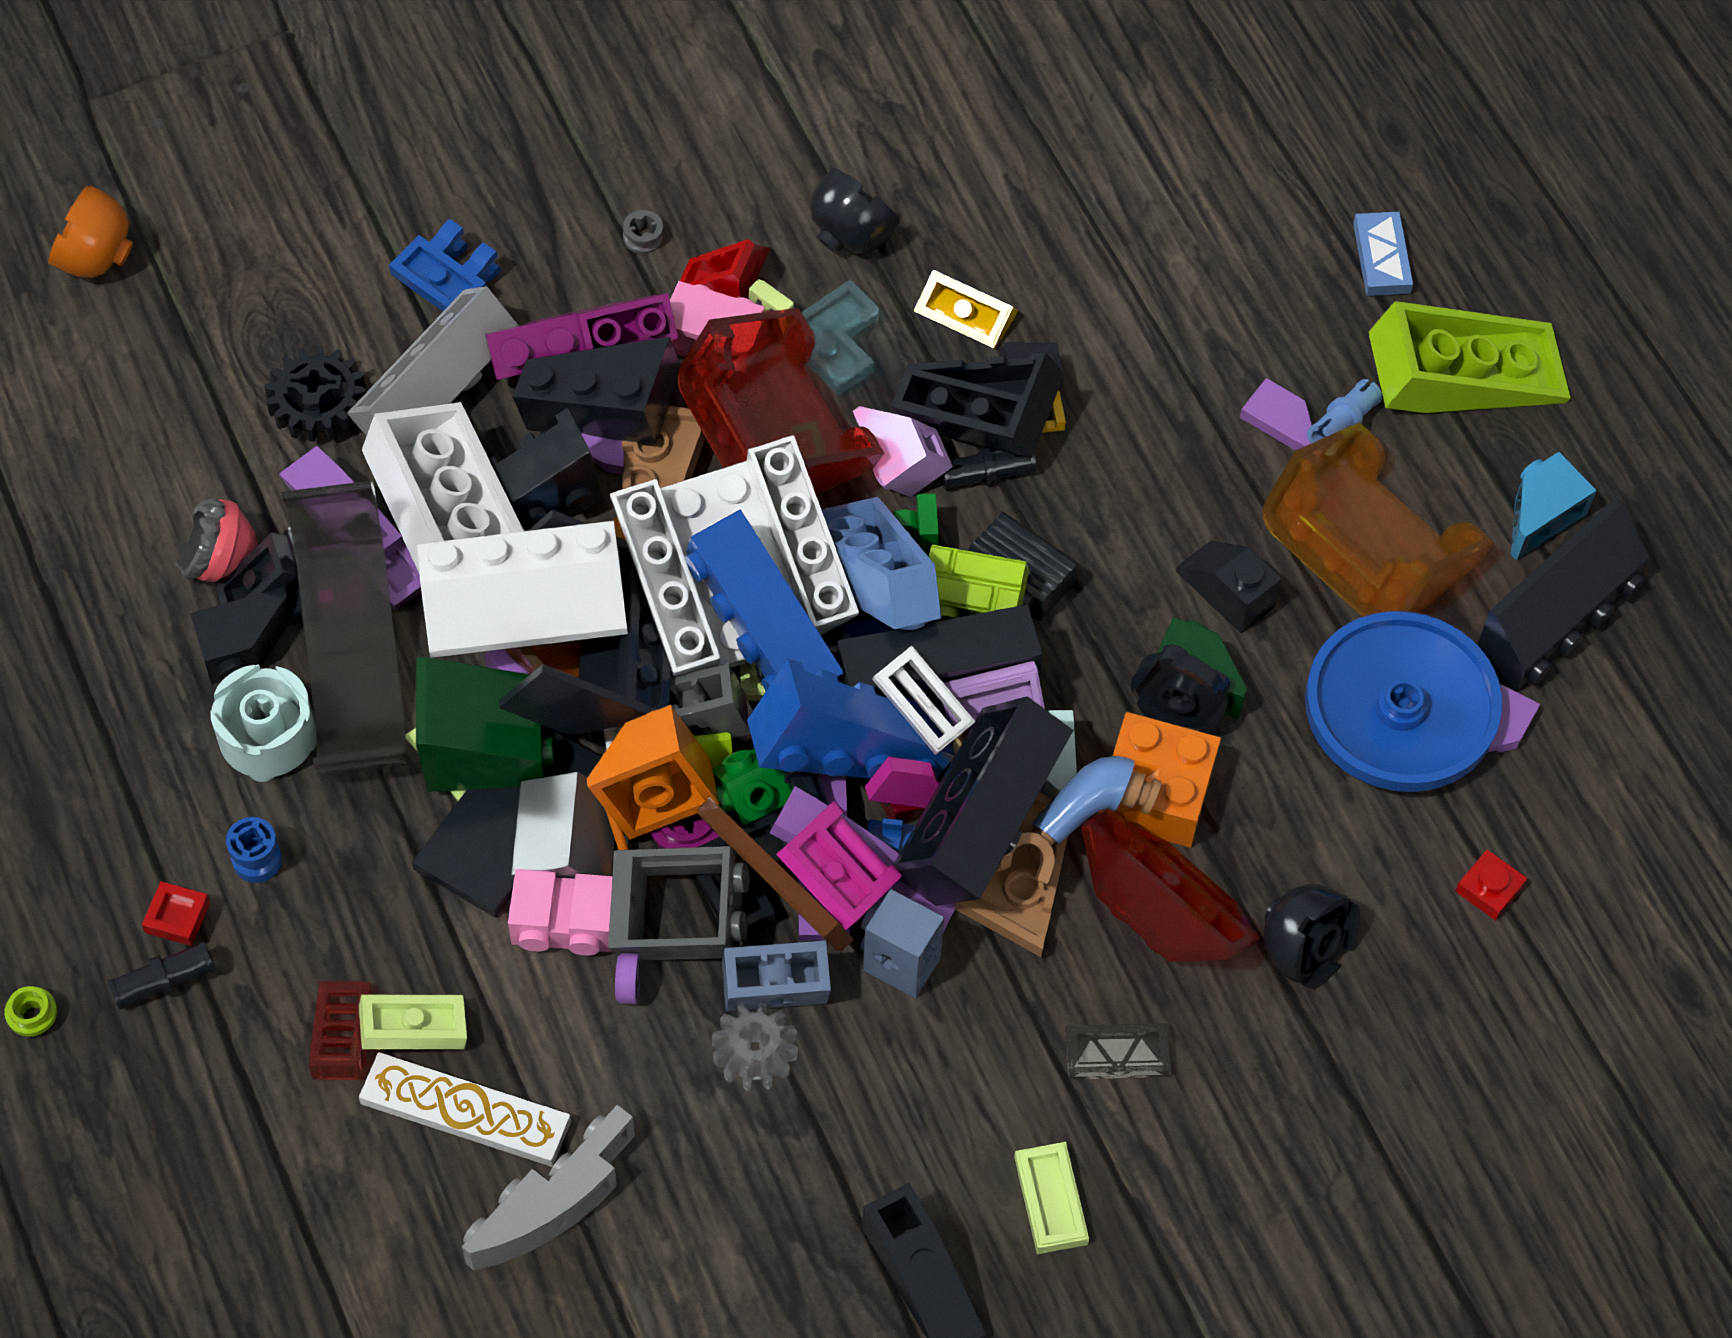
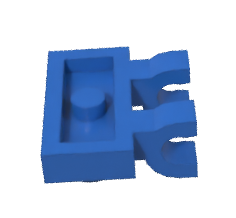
M450 218L443 224L431 241L428 242L418 235L389 264L392 276L441 311H444L464 289L487 286L486 282L496 277L501 272V268L493 262L498 257L497 252L484 242L473 252L470 259L463 266L455 261L454 258L462 254L468 246L467 242L460 238L464 234L463 227Z

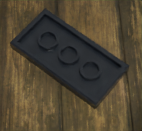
M545 726V737H553L554 767H545L546 777L579 772L588 777L601 757ZM520 787L466 790L412 861L413 870L491 916L496 917L512 896L514 879L510 877Z

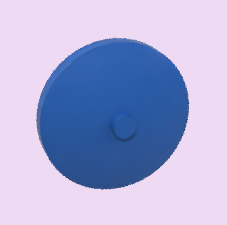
M1389 611L1356 619L1336 631L1323 644L1310 669L1305 692V706L1309 725L1318 744L1330 759L1345 772L1379 788L1392 791L1419 792L1451 784L1464 777L1482 761L1494 741L1500 724L1502 694L1498 677L1489 659L1480 647L1462 631L1428 615L1414 612Z

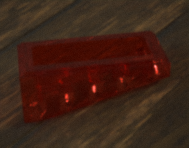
M319 981L309 1058V1069L312 1079L364 1080L366 1049H362L359 1003L361 995H371L370 982ZM330 996H358L357 1003H330ZM329 1013L356 1014L355 1020H328ZM327 1031H353V1037L327 1036ZM326 1047H351V1054L326 1053Z

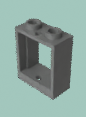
M731 846L614 850L608 948L617 956L621 953L640 954V960L722 958L724 948L740 947V942H744L747 937V918L745 912L741 911L742 893L748 892L750 884V873L747 863ZM722 873L718 937L644 939L647 876Z

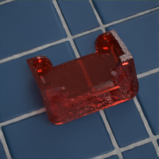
M799 308L709 319L681 363L678 371V384L682 397L723 468L745 462L748 449L794 435L815 494L817 495L870 472L882 458L884 451L868 428L864 426L851 427L843 434L804 368L813 352L815 336Z

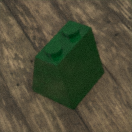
M429 657L416 658V748L427 792L520 787L522 781L546 777L545 767H554L553 737H545L544 725L499 708L500 699L530 674Z

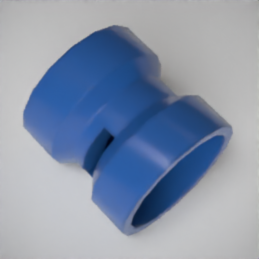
M246 817L238 820L230 827L226 834V846L235 873L241 879L250 883H261L276 875L282 865V854L273 826L259 817Z

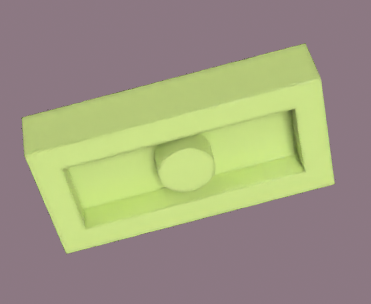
M361 995L359 1016L362 1049L465 1048L467 1031L463 995Z

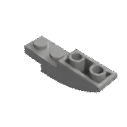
M616 1105L607 1116L601 1114L591 1122L583 1136L585 1141L573 1154L567 1152L556 1161L549 1173V1178H551L549 1181L533 1169L522 1181L519 1178L514 1179L500 1195L498 1200L500 1205L487 1219L481 1217L476 1220L466 1232L463 1239L465 1244L462 1246L466 1265L475 1271L524 1255L553 1240L595 1209L617 1187L615 1168L610 1163L634 1138L633 1117Z

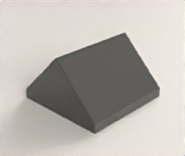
M579 772L521 782L510 878L514 879L515 869L556 872V877L575 879V874L612 876L615 838L605 808L587 786L588 777Z

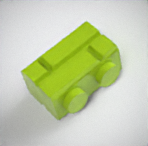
M938 545L931 546L929 558L935 564L941 620L959 618V614L969 616L1021 606L1023 604L1029 575V567L1026 561Z

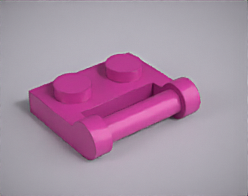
M833 801L776 855L839 924L847 930L902 877V874L893 864L888 867L841 816L844 810Z

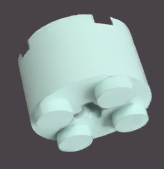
M259 665L242 667L229 674L217 686L213 696L211 722L223 757L234 769L258 782H267L276 776L292 771L308 757L317 744L316 724L306 688L294 673L275 666L276 669H260Z

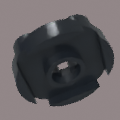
M1171 644L1164 646L1161 652L1150 654L1141 661L1130 686L1131 692L1136 689V693L1140 697L1137 706L1146 717L1184 728L1200 727L1199 732L1206 733L1213 730L1220 723L1229 703L1228 690L1231 684L1229 678L1224 673L1214 670L1203 661L1190 656L1184 648ZM1174 690H1178V691L1182 692L1183 694H1182V695H1179V694L1175 693Z

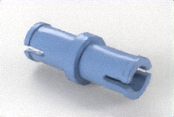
M1363 379L1345 397H1338L1328 405L1327 413L1317 423L1308 428L1307 438L1309 443L1316 449L1327 439L1320 447V451L1325 452L1330 450L1345 433H1352L1361 426L1363 416L1382 400V392L1376 383L1372 382L1362 392L1369 384L1368 379Z

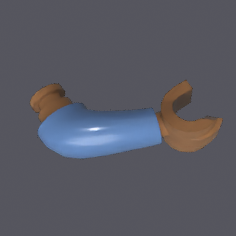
M1101 757L1089 763L1059 791L1032 822V825L1035 827L1032 832L1021 833L1019 842L1010 853L1003 856L995 873L1011 867L1014 851L1020 845L1026 844L1035 848L1040 856V866L1034 880L1048 884L1055 862L1052 849L1054 843H1062L1076 828L1098 811L1105 809L1115 811L1119 804L1129 808H1133L1134 804L1142 806L1141 812L1148 815L1159 793L1161 780L1154 778L1151 783L1145 781V774L1133 770L1135 761L1127 757Z

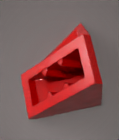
M746 239L690 258L680 281L691 285H704L715 292L731 297L748 299L749 288L756 282L771 247L756 245L751 240Z

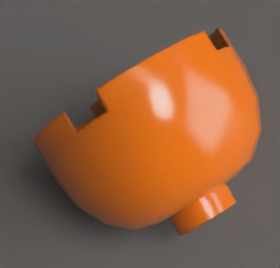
M91 185L90 187L86 186L75 200L65 218L68 223L62 235L57 234L48 263L78 278H95L105 274L114 263L122 266L133 247V242L127 239L130 224L127 213L119 202L98 188L96 189Z

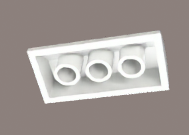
M461 402L374 414L362 452L418 572L417 544L524 531Z
M614 521L417 544L420 584L430 658L628 634Z

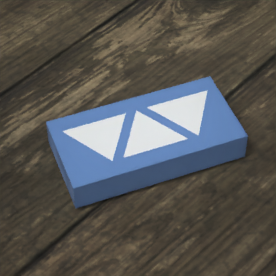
M1400 212L1355 214L1353 225L1366 296L1411 294L1413 281Z

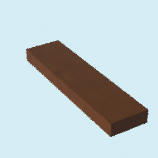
M710 797L697 809L699 811L698 815L710 828L731 846L836 951L842 952L854 940L839 922Z

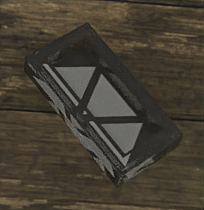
M1167 1023L1066 1025L1065 1043L1068 1080L1170 1077L1171 1063Z

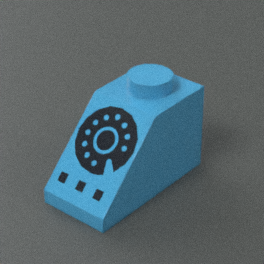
M1560 452L1545 461L1542 459L1533 461L1524 469L1520 476L1522 481L1515 498L1511 555L1516 561L1588 514L1596 489Z

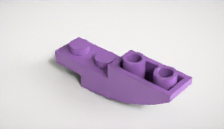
M314 447L279 473L281 479L336 545H341L362 571H365L367 578L395 611L422 592L420 574L407 546L403 543L400 533L352 479L319 447Z

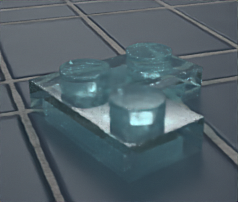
M850 279L780 326V337L839 396L874 371V361L851 337L879 319V307Z

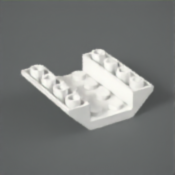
M794 435L748 449L745 462L660 488L657 479L610 493L673 675H683L729 663L731 668L747 663L738 648L736 638L739 635L730 621L724 623L718 617L710 600L714 595L704 580L698 582L693 577L685 561V556L688 555L686 550L691 536L739 509L742 510L820 635L859 614Z

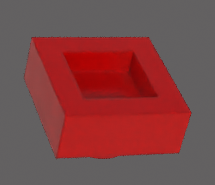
M1486 850L1460 880L1455 892L1496 921L1524 887L1527 878L1492 852Z
M160 881L142 923L144 932L192 946L210 905L208 894Z

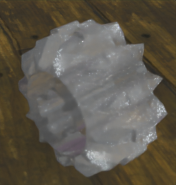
M762 1001L757 1006L756 1013H749L748 1008L741 1003L737 1007L738 1019L723 1014V1017L720 1019L722 1030L714 1031L712 1034V1045L717 1048L713 1053V1062L716 1067H725L724 1078L728 1083L742 1076L743 1088L748 1091L753 1086V1080L760 1079L762 1085L769 1090L773 1085L772 1074L786 1079L790 1074V1066L787 1062L797 1060L798 1047L792 1044L797 1039V1031L794 1026H784L786 1015L782 1010L767 1016V1005ZM751 1042H759V1050H749L751 1049Z

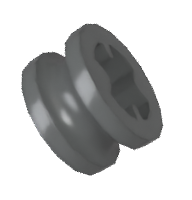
M636 210L625 218L623 223V242L629 250L634 253L646 254L655 251L661 245L663 240V222L657 214L648 210ZM644 227L651 229L650 233L645 232L642 236L635 234V231H642Z

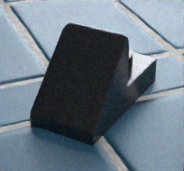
M270 533L239 563L238 567L230 575L224 577L216 585L220 603L225 604L285 587L290 609L292 610L290 586L288 584L298 576V572L287 537Z

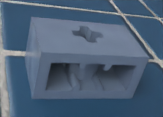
M890 889L881 904L875 902L868 909L861 924V928L865 930V936L860 945V949L864 951L863 971L916 999L940 961L944 917Z
M826 941L724 948L722 973L726 1011L827 1004L831 987Z

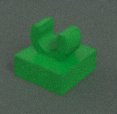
M917 494L916 512L905 509L894 511V516L929 557L931 546L938 545L936 494Z

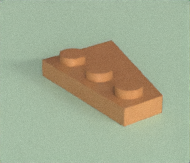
M670 406L657 444L622 441V449H624L623 489L657 479L660 488L691 479L711 424L708 411Z
M1039 792L1019 828L1021 833L1032 832L1035 828L1032 822L1051 802L1052 798ZM1068 837L1062 843H1054L1052 846L1055 862L1048 884L1034 880L1040 866V856L1035 848L1022 844L1016 848L1012 855V866L993 874L980 899L957 902L955 910L1042 957Z

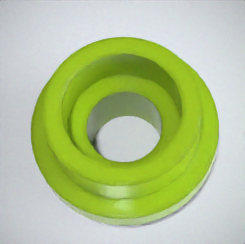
M26 986L16 990L10 996L5 1006V1019L9 1027L21 1036L31 1037L44 1033L53 1025L57 1017V1005L53 996L47 990L40 987ZM31 1008L41 1009L37 1016L31 1019L23 1018L27 1010Z

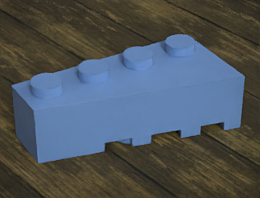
M879 497L821 509L858 608L893 629L914 630L923 627L928 621L941 619L935 564Z

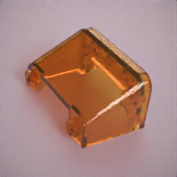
M1358 422L1302 447L1293 453L1264 503L1262 509L1263 520L1266 528L1276 539L1362 617L1389 611L1420 613L1485 558L1495 542L1472 523L1463 521L1449 526L1440 537L1376 479L1383 468L1385 452L1379 440Z

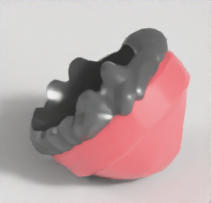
M209 498L200 502L193 511V529L188 541L178 543L177 553L182 559H176L175 564L181 570L184 580L197 578L201 581L216 582L220 578L230 575L238 567L239 563L258 545L255 531L240 510L238 504L230 500H217L215 498Z

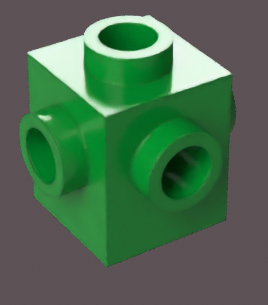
M755 749L734 752L725 757L721 765L713 768L719 799L718 806L742 826L773 813L774 810L784 806L792 792L789 783L785 784L784 782L785 773L783 770L759 768Z

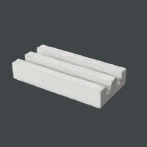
M912 646L872 679L935 755L975 723V720ZM907 662L910 663L959 723L954 727L951 726L904 670L903 666ZM891 675H894L940 729L944 734L942 737H937L889 679Z

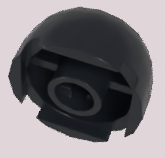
M831 168L828 174L824 175L819 181L811 198L810 211L812 221L820 229V233L816 238L836 254L841 248L853 254L869 253L880 248L895 232V228L900 223L899 218L877 196L872 198L862 190L864 185L841 170Z
M1305 884L1288 891L1281 898L1274 900L1266 911L1264 927V949L1274 967L1290 980L1298 982L1307 988H1313L1326 982L1341 967V964L1332 961L1339 955L1342 947L1351 951L1356 942L1360 928V909L1358 905L1350 901L1351 899L1343 893L1319 884Z

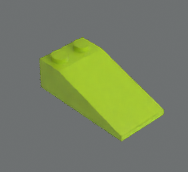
M1395 301L1368 332L1385 408L1433 413L1563 404L1570 400L1551 323Z

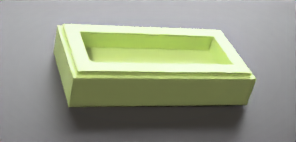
M1066 1142L1015 1151L1014 1159L1036 1253L1042 1254L1088 1245L1089 1236Z

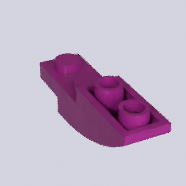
M668 293L538 319L530 321L528 324L485 333L495 379L499 380L520 375L527 359L670 337L671 340L678 339L669 295Z

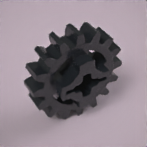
M323 346L317 347L315 355L308 356L305 349L301 348L299 349V359L293 361L287 356L282 358L284 370L271 369L272 382L265 384L264 387L267 396L266 404L269 415L274 416L279 430L289 426L290 435L294 439L302 431L307 432L309 442H315L317 434L322 432L325 433L329 440L334 439L333 429L337 427L345 432L351 430L349 418L351 417L347 413L366 394L364 374L357 371L356 361L353 358L343 362L342 352L338 349L330 357L325 356Z

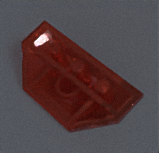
M1108 809L1086 820L1081 829L1095 896L1109 908L1110 912L1117 919L1125 922L1141 936L1151 950L1162 955L1168 962L1230 960L1253 946L1259 939L1256 931L1250 928L1249 920L1238 903L1159 835L1139 823L1126 820L1123 813L1118 810L1112 811Z

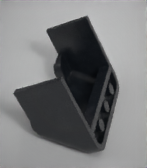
M552 509L529 531L586 523ZM616 536L628 634L582 639L580 641L578 678L542 664L500 699V709L565 734H577L622 728L626 722L669 705L671 666L626 540Z

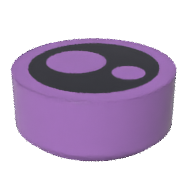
M621 953L618 955L616 965L615 998L619 1004H637L640 987V954Z

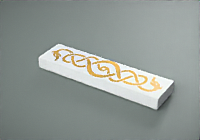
M380 1052L376 1056L359 1095V1101L362 1105L551 1167L555 1163L571 1123L570 1114Z

